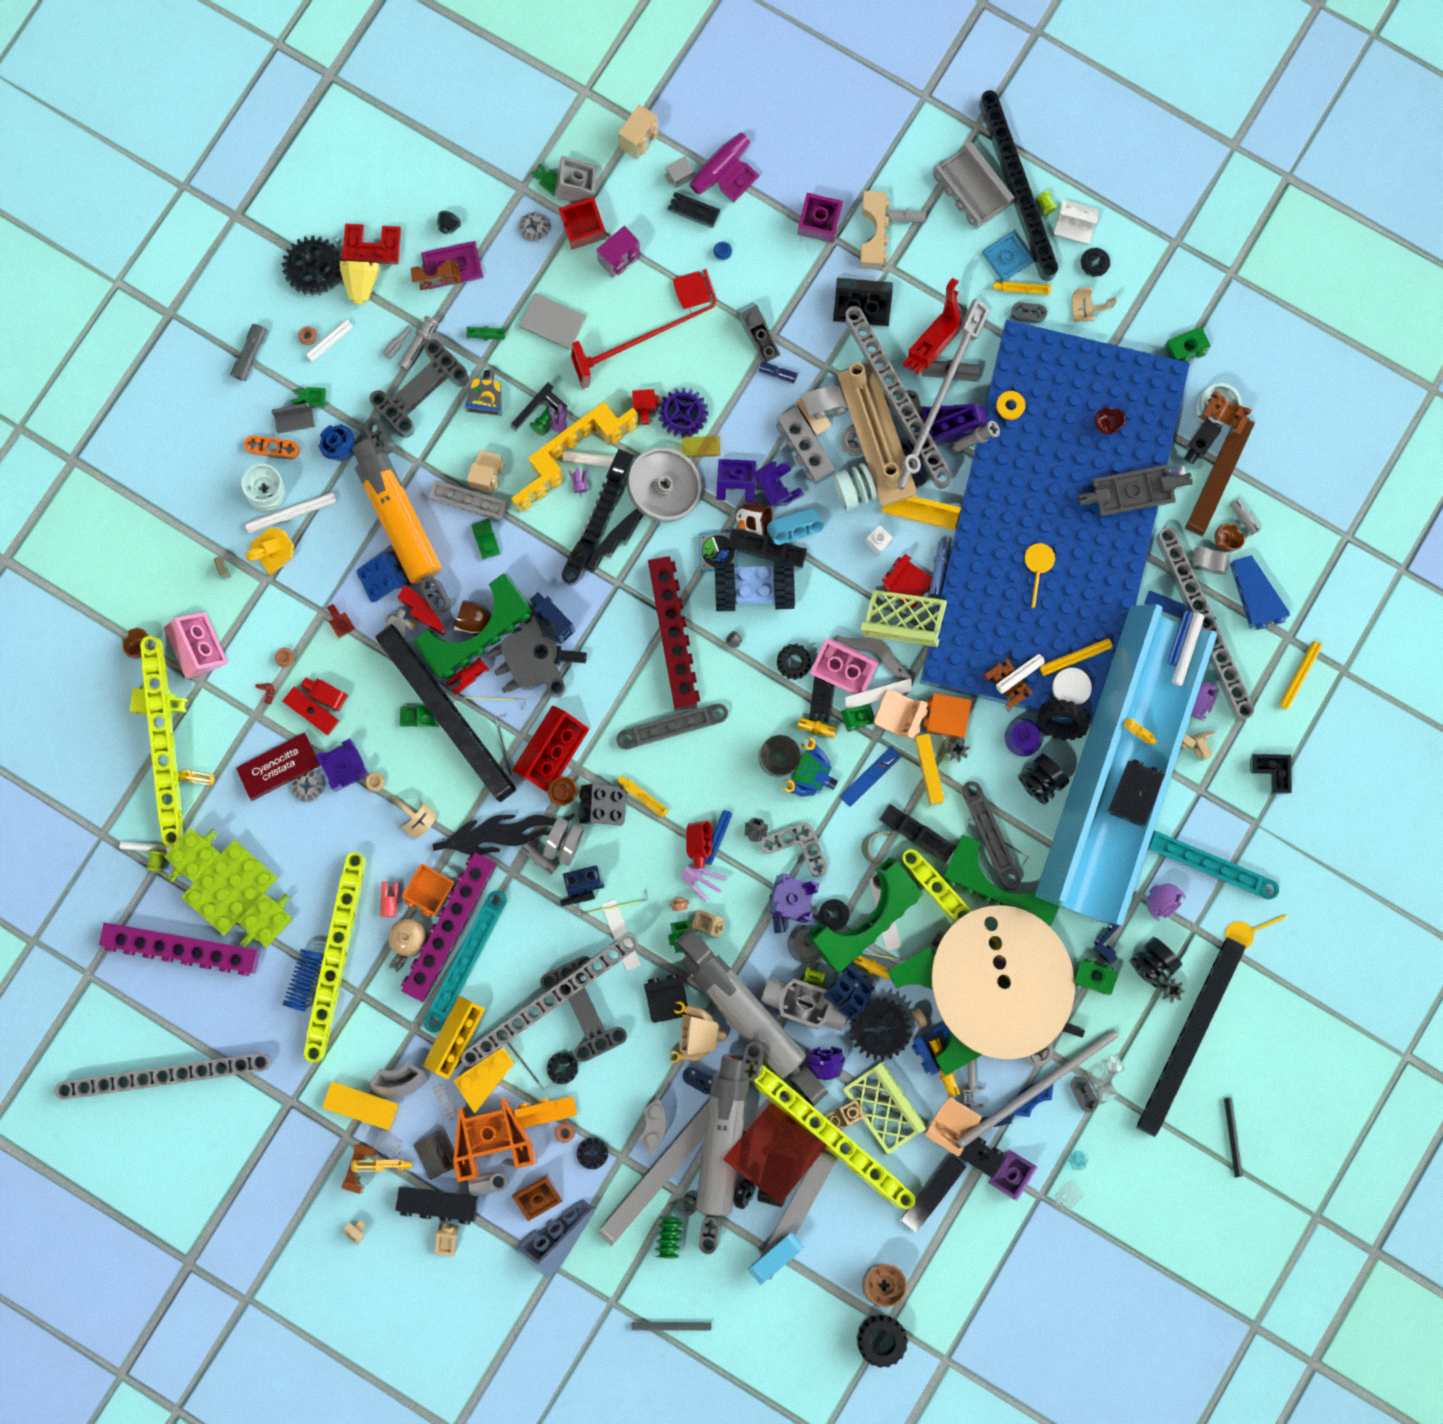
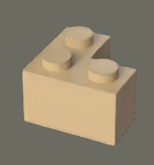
M479 450L476 463H472L467 478L471 490L488 495H493L494 490L497 491L499 486L497 478L499 473L503 472L505 466L501 455Z

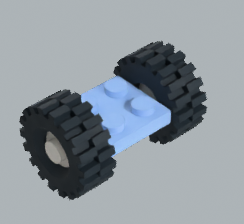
M793 561L774 562V566L735 567V580L734 563L714 564L716 612L735 611V591L736 605L775 603V610L795 609Z

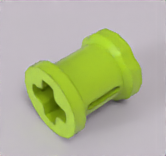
M1046 191L1036 197V201L1039 202L1043 210V216L1052 214L1058 209V206L1054 204L1051 198L1050 191Z
M147 851L149 859L148 867L145 870L163 872L162 859L165 856V852Z
M807 966L803 982L814 983L822 988L826 971L823 970L821 972Z

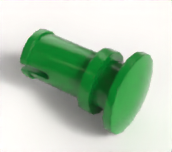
M549 406L546 407L539 418L535 419V423L531 422L529 424L530 428L541 436H545L544 430H547L548 424L551 421Z

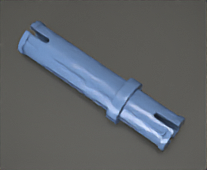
M944 541L938 542L937 554L933 560L935 565L928 596L932 598L934 591H936L935 598H940L945 566L948 565L949 561L947 556L950 543L945 542L943 549Z

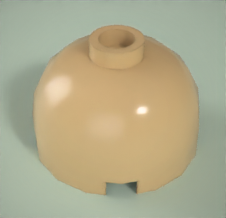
M407 918L396 922L390 929L388 936L389 945L394 953L408 958L420 954L419 950L423 942H427L428 939L424 926L414 919Z

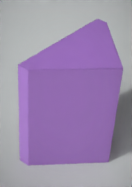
M1008 1150L1004 1156L1003 1163L988 1183L1013 1200L1018 1201L1038 1167L1013 1151Z

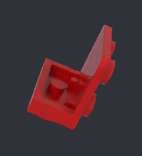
M904 554L902 558L898 557L892 565L895 567L891 573L887 572L883 577L882 582L884 584L882 589L886 592L923 597L931 585L932 577L910 562L911 557ZM898 599L900 602L905 604V602L902 599ZM915 602L914 604H912V605L910 606L911 609L915 608V606L918 604V602Z

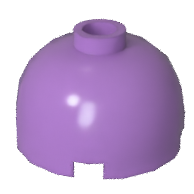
M1208 682L1201 683L1191 716L1201 721L1207 718L1204 715L1206 711L1210 713L1215 704L1218 693L1214 690L1218 689V686Z
M1167 883L1160 886L1156 884L1149 890L1150 895L1147 898L1148 911L1156 921H1161L1159 917L1164 916L1167 918L1182 905L1180 900L1182 898L1185 900L1186 895L1173 884Z

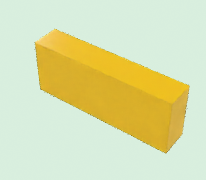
M930 734L916 736L914 743L929 807L941 805L945 800Z
M331 1081L322 1108L386 1130H391L399 1103Z

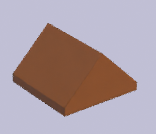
M549 1175L511 1195L528 1221L563 1202Z

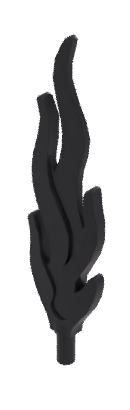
M572 813L563 819L570 821L575 814ZM497 815L487 819L478 828L470 832L473 826L478 823L477 820H474L462 826L447 841L433 843V851L449 848L468 855H474L475 852L480 855L500 852V849L496 847L482 848L478 845L481 843H496L506 846L523 845L539 836L549 835L550 831L540 830L524 835L521 834L523 831L540 825L554 826L557 818L533 815L516 823L500 824L499 821L513 819L516 815Z

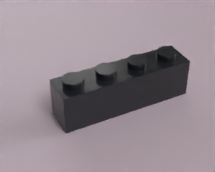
M400 1186L395 1211H400L402 1216L410 1217L412 1213L420 1214L419 1218L431 1219L432 1216L439 1217V1221L451 1222V1219H458L460 1224L470 1225L471 1221H476L479 1196Z

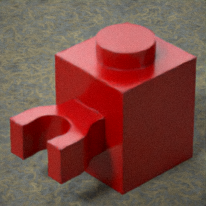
M655 389L632 390L633 408L638 414L641 413L642 425H649V413L656 412V406H659V395H655Z

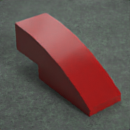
M404 585L397 599L412 609L410 612L411 617L445 636L446 631L429 604L415 591Z

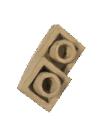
M803 398L794 402L815 436L831 427L826 416L819 420L811 419Z
M854 1100L824 1115V1117L841 1130L865 1118V1115L858 1101Z

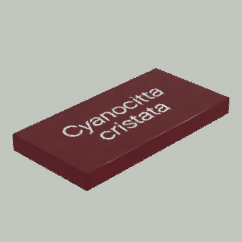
M304 732L236 767V770L250 800L254 801L321 765Z

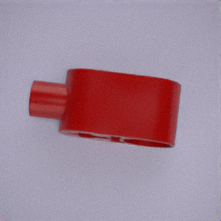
M305 677L301 684L302 688L309 691L308 696L337 712L341 710L348 697V694L318 678L313 681Z
M709 821L691 822L686 827V852L688 857L693 859V868H705V857H709L712 853V826Z

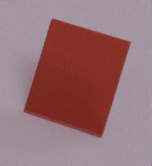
M771 1102L723 1160L781 1204L828 1145Z

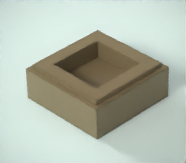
M221 556L214 558L219 575L223 579L230 578L231 576L224 559Z

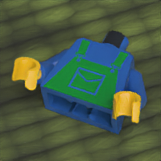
M806 737L809 740V744L801 743V746L808 750L805 751L792 780L783 781L788 784V787L781 788V790L800 797L814 796L816 793L821 792L823 786L834 791L839 780L829 776L832 768L830 760L824 751L815 744L814 739Z

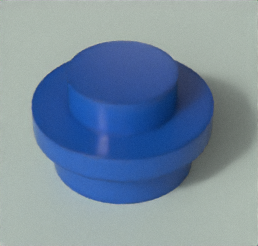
M721 241L714 246L713 253L717 259L726 260L731 256L732 248L729 243Z

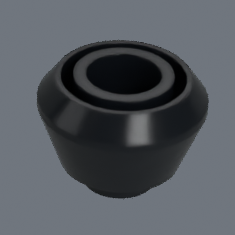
M440 211L437 217L438 230L448 235V233L455 232L461 226V221L455 214L449 211Z

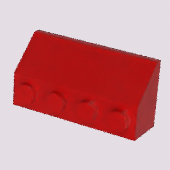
M552 705L512 771L543 791L548 792L549 784L552 780L561 776L588 733L589 728L566 711Z

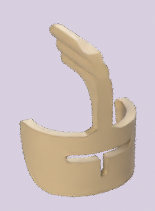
M1092 287L1075 290L1072 294L1074 321H1095L1092 311L1109 310L1115 306L1118 298L1108 299L1103 305L1092 306ZM1083 299H1085L1086 317L1084 316V310H1078L1083 309Z
M396 796L391 798L411 816L407 823L401 824L399 827L412 838L417 839L422 836L437 817L435 811L424 801L421 802L418 812L414 813ZM426 812L424 817L421 819L424 825L418 823L416 826L411 828Z

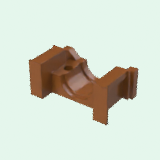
M453 259L446 260L442 266H438V271L433 276H428L420 266L410 268L412 283H419L420 291L426 290L428 286L453 282L454 284L461 283L459 264Z
M1213 391L1210 395L1211 398L1207 400L1209 402L1207 408L1198 418L1206 420L1211 416L1233 428L1230 435L1237 438L1241 435L1246 422L1250 419L1247 415L1252 410L1230 403L1218 391Z
M1008 658L1003 662L1004 667L999 662L996 667L983 674L982 677L985 682L993 679L997 684L1015 671ZM1019 681L1003 693L1009 700L1004 706L1005 709L1010 712L1011 708L1022 700L1025 701L1026 697L1024 695L1026 694L1029 697L1033 693L1032 690L1025 683Z
M355 1144L351 1162L353 1160H366L367 1156L374 1157L377 1149L363 1144ZM351 1163L341 1188L357 1194L363 1193L365 1186L360 1183L361 1177L351 1170Z

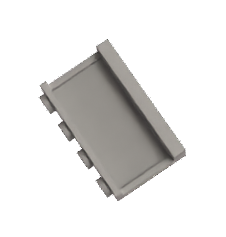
M971 141L965 143L962 150L945 162L934 166L933 176L938 183H942L945 193L949 197L952 196L956 207L966 214L967 221L970 225H974L976 229L1013 204L1015 197Z

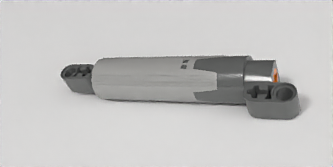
M689 928L675 940V943L686 956L681 962L693 975L692 981L747 1044L753 1040L763 1043V1062L781 1080L791 1074L792 1076L789 1078L791 1084L814 1107L828 1094V1091L805 1065L801 1068L799 1067L806 1059V1054L719 954L715 957L712 950L692 928ZM751 1046L752 1050L758 1055L759 1049L756 1046Z
M758 1040L751 1041L745 1047L744 1057L724 1054L721 1059L720 1073L712 1074L695 1208L698 1211L707 1214L701 1225L699 1248L704 1254H712L717 1249L722 1227L720 1215H729L733 1210L749 1081L755 1080L761 1074L763 1066L764 1045ZM751 1046H756L759 1049L758 1055H753L750 1052ZM752 1061H755V1063L753 1064V1070H755L754 1074H751V1071L747 1070L752 1065ZM710 1220H712L713 1224L715 1225L712 1229V1232H709L711 1228V1223H709ZM706 1239L712 1240L713 1243H714V1246H713V1247H708V1246L705 1244V1240H706Z

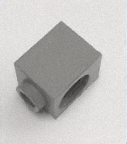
M684 156L666 166L665 178L676 189L694 178V170Z

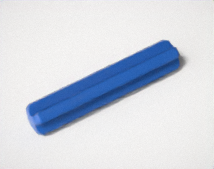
M1184 611L1167 661L1169 665L1177 666L1193 617V613L1190 611Z
M727 810L722 811L712 835V853L709 857H705V864L712 865L730 822L732 813Z

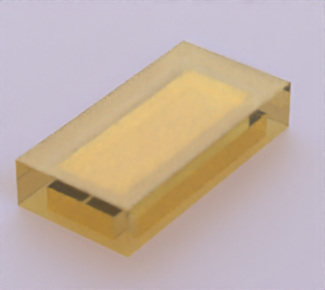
M719 436L682 438L683 454L688 458L720 456Z

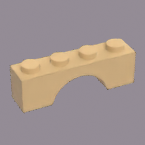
M864 191L862 216L867 217L873 222L876 234L869 242L861 246L860 269L882 270L883 263H887V252H884V245L888 244V234H885V228H888L889 216H885V210H889V199L886 198V192Z

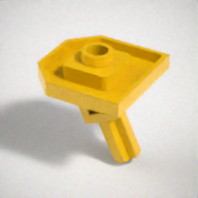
M271 527L249 545L252 550L245 553L246 560L252 562L259 559L268 574L273 575L293 558L294 544L285 530Z

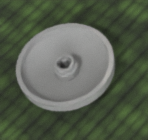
M653 448L642 453L631 465L627 476V490L631 501L642 514L656 521L673 522L686 517L696 507L701 496L702 483L696 466L687 456L674 449Z

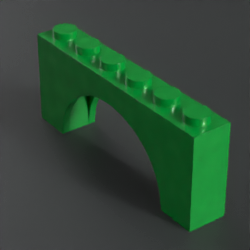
M503 573L488 584L493 593L494 608L488 624L478 635L464 642L449 643L439 638L434 631L426 630L413 640L438 678L449 679L455 674L454 671L456 669L467 666L472 657H478L486 651L484 648L490 644L492 646L498 643L503 634L511 633L516 629L515 625L519 622L524 623L531 618L530 614L534 610L508 574Z
M962 835L943 875L946 883L952 887L957 885L963 887V891L967 894L974 895L976 893L982 896L981 900L991 904L993 901L998 903L999 906H1011L1025 910L1040 918L1048 926H1051L1059 906L1035 897L1036 891L1027 894H1012L994 886L984 876L979 865L978 849L981 842Z
M889 857L876 869L881 884L880 899L876 909L867 921L859 927L846 932L831 931L827 926L819 922L805 935L830 969L837 973L843 971L855 958L863 953V950L873 944L879 935L887 931L896 919L901 918L910 906L916 904L923 895L897 860Z
M926 947L888 968L886 972L895 988L916 984L928 987L933 991L932 966L936 954L935 950H930V948ZM950 1031L945 1046L933 1057L942 1073L946 1076L980 1057L982 1054L964 1045Z

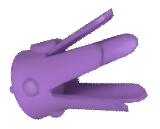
M562 404L558 405L557 418L553 408L549 406L552 430L558 433L566 430L567 426L566 417L569 408L566 409L564 416Z
M576 468L573 473L568 470L573 483V493H580V497H582V493L588 491V486L586 485L588 468L582 473V479L579 468Z

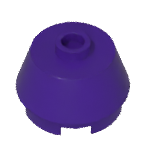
M1015 720L1005 731L1006 746L1017 756H1031L1042 745L1043 734L1032 720Z
M831 1046V1050H821L820 1047L809 1050V1056L806 1061L811 1072L818 1079L831 1080L841 1075L846 1058L843 1056L841 1048Z

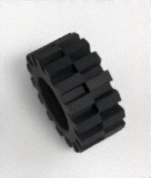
M789 644L787 647H783L777 657L778 670L787 679L797 680V678H803L811 667L809 651L802 645L798 646V644ZM791 655L799 656L802 661L801 666L796 669L790 668L787 665V658Z

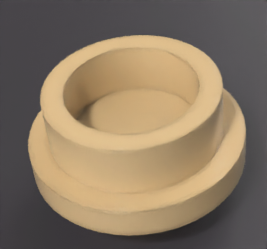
M374 772L366 777L365 784L370 791L377 792L384 787L385 779L380 773Z

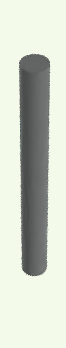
M632 1322V1330L711 1331V1322Z

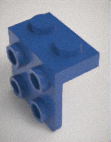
M395 551L381 552L357 569L359 579L371 602L379 601L393 590L403 588L404 585L407 587L411 585Z
M945 1023L912 1040L914 1045L911 1047L916 1056L920 1055L923 1061L921 1066L926 1074L934 1075L939 1072L928 1041L940 1038L942 1047L945 1046L950 1034V1030Z

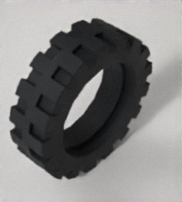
M1060 699V701L1051 700V702L1047 701L1044 705L1040 706L1037 726L1041 732L1044 731L1045 735H1050L1054 739H1080L1083 735L1087 734L1090 714L1086 708L1083 709L1082 705L1075 704L1073 701L1068 702L1064 699ZM1051 717H1068L1075 720L1076 723L1063 724L1052 720Z

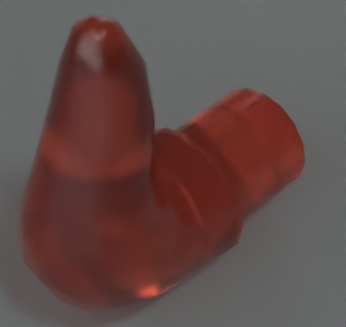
M271 683L256 684V688L266 691L264 703L271 704L275 695L274 685Z

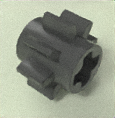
M955 738L954 744L947 743L950 749L946 750L945 753L950 754V761L955 758L959 763L961 761L960 757H968L965 751L970 748L964 746L965 740L958 742L957 738ZM956 746L958 749H962L959 755H957V752H953Z
M752 818L749 823H745L744 835L748 836L750 841L759 842L763 837H767L768 824H764V821L760 818Z
M1175 978L1171 979V984L1163 982L1165 987L1159 989V991L1164 993L1162 999L1170 998V1003L1174 1002V998L1179 1001L1182 1000L1180 994L1185 993V990H1182L1180 987L1183 984L1182 982L1175 983ZM1169 987L1176 988L1174 991L1175 994H1169V992L1171 991Z

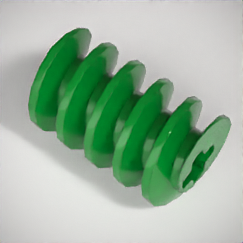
M659 1216L664 1223L658 1224L663 1231L657 1232V1235L661 1236L662 1239L656 1240V1243L660 1244L661 1247L655 1248V1251L660 1253V1255L655 1257L666 1259L679 1258V1255L674 1251L680 1250V1247L675 1243L681 1242V1238L676 1235L682 1234V1230L677 1227L683 1226V1222L679 1221V1218Z

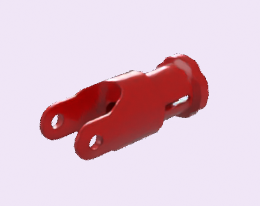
M478 657L475 663L462 669L450 678L446 684L451 686L457 681L462 680L460 685L453 690V694L456 695L475 682L476 678L483 672H488L489 669L482 659Z

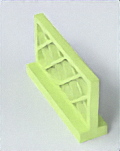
M873 590L865 623H862L861 631L866 637L938 647V636L947 602L940 599ZM877 596L887 599V602L879 607L875 604ZM902 599L905 604L896 610L892 603ZM915 602H921L923 607L913 612L910 606ZM934 604L941 605L940 610L934 615L928 610ZM891 605L894 612L884 617L881 610ZM909 608L912 614L902 620L899 613ZM927 610L931 617L920 622L917 616ZM879 612L883 619L877 623H872V616ZM896 615L901 620L895 626L889 625L887 622ZM915 618L919 624L914 628H908L906 623ZM933 620L936 624L934 632L926 631L923 626Z
M880 1062L843 1088L851 1102L854 1100L861 1101V1109L863 1101L874 1103L873 1114L864 1113L865 1118L863 1119L887 1154L927 1128L883 1062ZM872 1073H875L879 1079L877 1087L866 1085L867 1077ZM855 1085L863 1087L861 1098L854 1097L849 1089ZM865 1088L877 1090L875 1100L864 1099ZM879 1090L888 1092L890 1095L889 1103L877 1101ZM877 1104L888 1106L886 1117L875 1115ZM890 1107L899 1108L901 1111L900 1120L889 1118ZM874 1118L886 1120L884 1131L875 1129L873 1126ZM888 1120L899 1122L898 1133L886 1131ZM901 1124H909L914 1132L910 1135L900 1134ZM886 1134L897 1136L896 1144L890 1148L884 1142Z

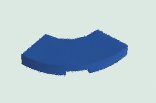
M1038 1082L1032 1083L1025 1087L1016 1097L1021 1095L1023 1092H1025ZM1053 1084L1015 1110L1011 1115L1030 1117L1033 1108L1037 1104L1052 1100Z

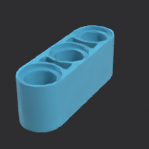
M807 509L773 520L767 525L766 529L774 543L781 545L816 534L823 530L825 524L815 509Z
M790 1232L747 1270L762 1285L802 1251L804 1246L793 1232Z

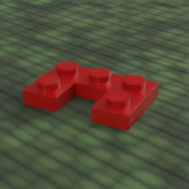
M345 223L343 261L399 265L401 226H382L381 243L363 242L364 224Z

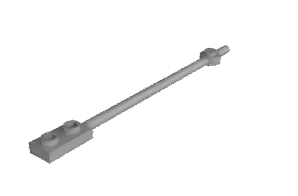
M978 299L972 300L959 329L964 336L914 449L910 455L904 456L901 460L903 474L897 485L899 490H904L910 474L917 473L920 470L921 463L918 456L966 347L970 339L973 341L978 338L990 311Z

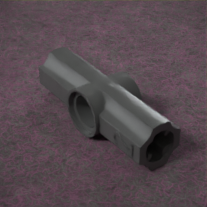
M935 360L928 368L922 371L921 376L945 379L947 374L946 368L950 367L952 360ZM959 363L952 381L978 382L980 365Z

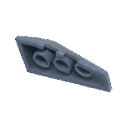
M582 1199L563 1211L562 1216L555 1221L549 1220L546 1222L547 1226L541 1230H534L529 1233L515 1248L536 1270L546 1278H549L563 1264L595 1212V1208Z

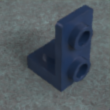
M1109 924L1106 928L1108 932L1104 936L1102 934L1099 935L1093 942L1095 946L1092 949L1109 964H1113L1118 957L1115 956L1116 952L1109 945L1105 947L1103 944L1120 927L1119 925Z

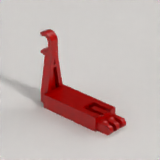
M952 278L948 282L943 313L936 318L908 350V357L903 362V367L907 368L909 366V370H915V373L920 374L935 361L960 332L961 318L957 302L959 292L954 290L959 283L958 280Z

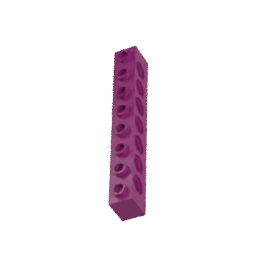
M476 852L468 857L465 864L467 865L465 872L459 874L456 880L458 883L456 889L450 891L447 897L449 900L447 906L441 908L438 914L440 919L437 925H432L429 931L431 935L427 942L424 941L419 950L422 952L420 957L414 959L410 967L412 972L409 977L405 976L401 983L403 987L401 991L420 1002H425L497 866V863ZM474 869L480 871V877L476 880L471 878V872ZM465 886L471 888V894L468 897L462 895V889ZM459 903L462 906V911L459 914H454L452 908L455 904ZM446 921H451L453 924V928L449 932H446L443 928ZM437 938H441L444 942L441 949H436L434 946ZM429 955L434 958V964L430 967L425 964V958ZM418 973H423L425 976V981L422 984L416 982V975Z
M106 922L103 923L99 941L100 946H105V951L116 952V949L124 950L123 954L133 956L138 952L143 953L142 957L154 959V956L162 957L161 961L173 963L174 959L181 960L180 964L192 966L193 963H199V968L211 970V967L215 966L219 967V971L230 973L232 969L237 970L238 975L249 976L250 973L256 974L260 951ZM124 934L126 942L120 945L118 939ZM140 938L145 939L143 948H139L137 945ZM162 941L164 949L158 952L156 946L158 942ZM178 945H182L184 949L181 955H177L175 952ZM201 948L203 954L197 959L194 955L195 950ZM219 951L222 954V958L219 962H215L213 956ZM239 955L241 962L235 966L232 962L233 957Z

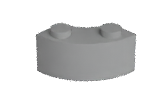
M838 386L824 387L801 395L811 419L819 420L826 415L840 416L848 410L842 388Z
M407 1062L403 1067L394 1071L380 1069L369 1086L373 1093L378 1096L400 1098L417 1091L428 1079L421 1069Z
M659 1098L643 1109L646 1116V1127L639 1139L650 1154L659 1146L666 1131V1112Z

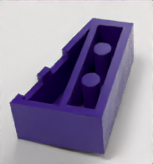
M977 404L940 406L929 431L934 443L941 445L973 432L979 426H985L989 422L985 407ZM921 407L925 421L932 407Z

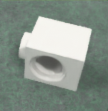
M879 525L866 538L865 544L879 556L892 543L893 537Z

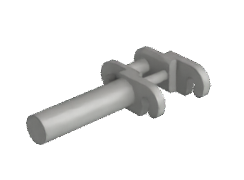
M974 1059L968 1063L969 1090H966V1088L959 1090L962 1092V1102L960 1103L964 1106L970 1104V1107H985V1104H975L974 1102L975 1090H985V1087H976V1064ZM966 1092H971V1102H967Z

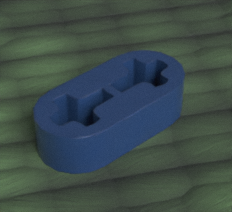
M688 1067L683 1071L682 1078L686 1084L704 1094H710V1089L705 1091V1086L700 1084V1081H712V1077L693 1067ZM695 1071L694 1075L700 1078L697 1082L692 1079L689 1082L686 1072Z

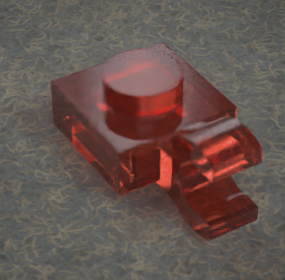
M334 604L327 607L333 617L329 623L339 639L355 630L346 612L340 615Z

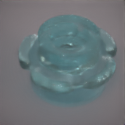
M1075 1151L1069 1155V1165L1074 1170H1083L1086 1167L1088 1158L1083 1152Z

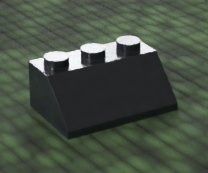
M837 278L833 321L845 322L847 309L856 306L862 310L869 325L889 326L893 282ZM851 315L849 318L851 320H857L859 317L856 315Z

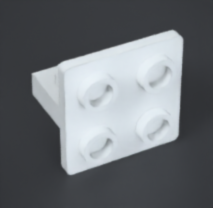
M1064 200L1054 235L1089 245L1097 224L1099 210Z

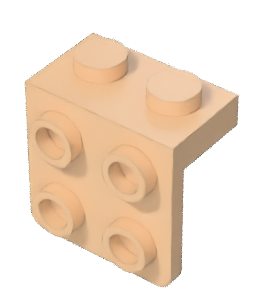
M888 689L885 691L873 722L875 725L902 738L914 739L920 731L919 725L921 720L927 714L926 708L928 703L922 700L914 701Z
M949 1097L930 1123L925 1136L932 1142L944 1147L948 1152L959 1157L964 1147L961 1149L956 1140L976 1127L981 1121V1116Z

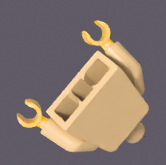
M678 1001L676 1003L682 1005V1010H674V1012H686V1014H682L679 1050L672 1049L670 1051L671 1054L675 1053L678 1057L670 1058V1061L673 1063L678 1062L679 1059L683 1061H699L707 1056L710 1051L716 1050L717 1041H725L726 1031L718 1029V1023L714 1022L712 1016L702 1008L691 1005L685 1006L683 1002Z

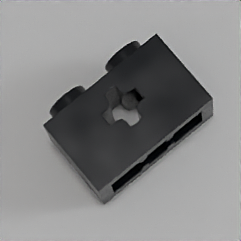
M978 1137L964 1147L959 1157L990 1178H993L1005 1159L1002 1156L1004 1152L994 1146L992 1149L985 1145L987 1141ZM985 1150L987 1152L986 1156L989 1158L988 1160L983 1159L980 1161V1156L977 1153Z

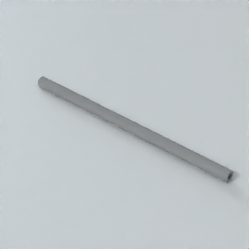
M1112 1029L956 1140L958 1146L962 1149L1117 1039L1119 1037L1117 1032Z

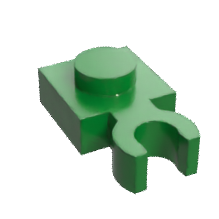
M539 163L538 168L541 172L535 173L532 170V176L535 179H541L539 185L554 196L557 173L552 169L547 173L545 167Z
M306 387V392H302L300 389H293L294 394L300 395L299 399H292L294 404L299 405L305 402L309 403L311 408H325V388Z

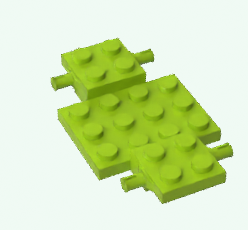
M190 828L164 856L174 868L167 878L173 883L181 874L193 882L192 886L181 898L223 936H226L239 923L247 933L240 942L241 945L246 948L254 939L267 948L293 920L283 907L291 899L286 893L278 901L273 900L265 893L278 877L235 839L220 853L211 843L212 839L218 834L217 831L212 828L204 837L193 828Z

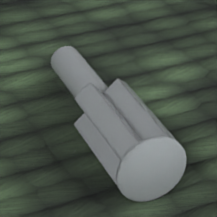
M407 326L398 338L394 337L382 353L387 358L392 359L402 347V341L412 328Z

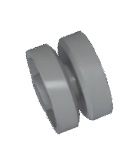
M558 817L547 838L543 857L554 860L560 851L559 863L570 866L580 844L584 827L573 824L567 833L569 827L568 820Z

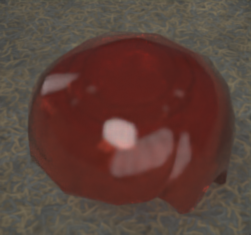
M1108 406L1097 411L1094 417L1095 428L1104 435L1118 433L1126 422L1125 415L1119 408L1110 409Z

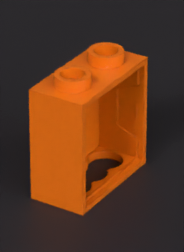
M934 693L932 698H928L926 709L930 710L929 716L924 718L923 727L926 728L925 733L963 740L966 735L972 700Z
M421 863L401 897L405 898L404 903L412 908L416 905L422 908L421 913L430 918L432 915L437 917L441 908L448 900L447 897L450 891L455 888L457 883Z

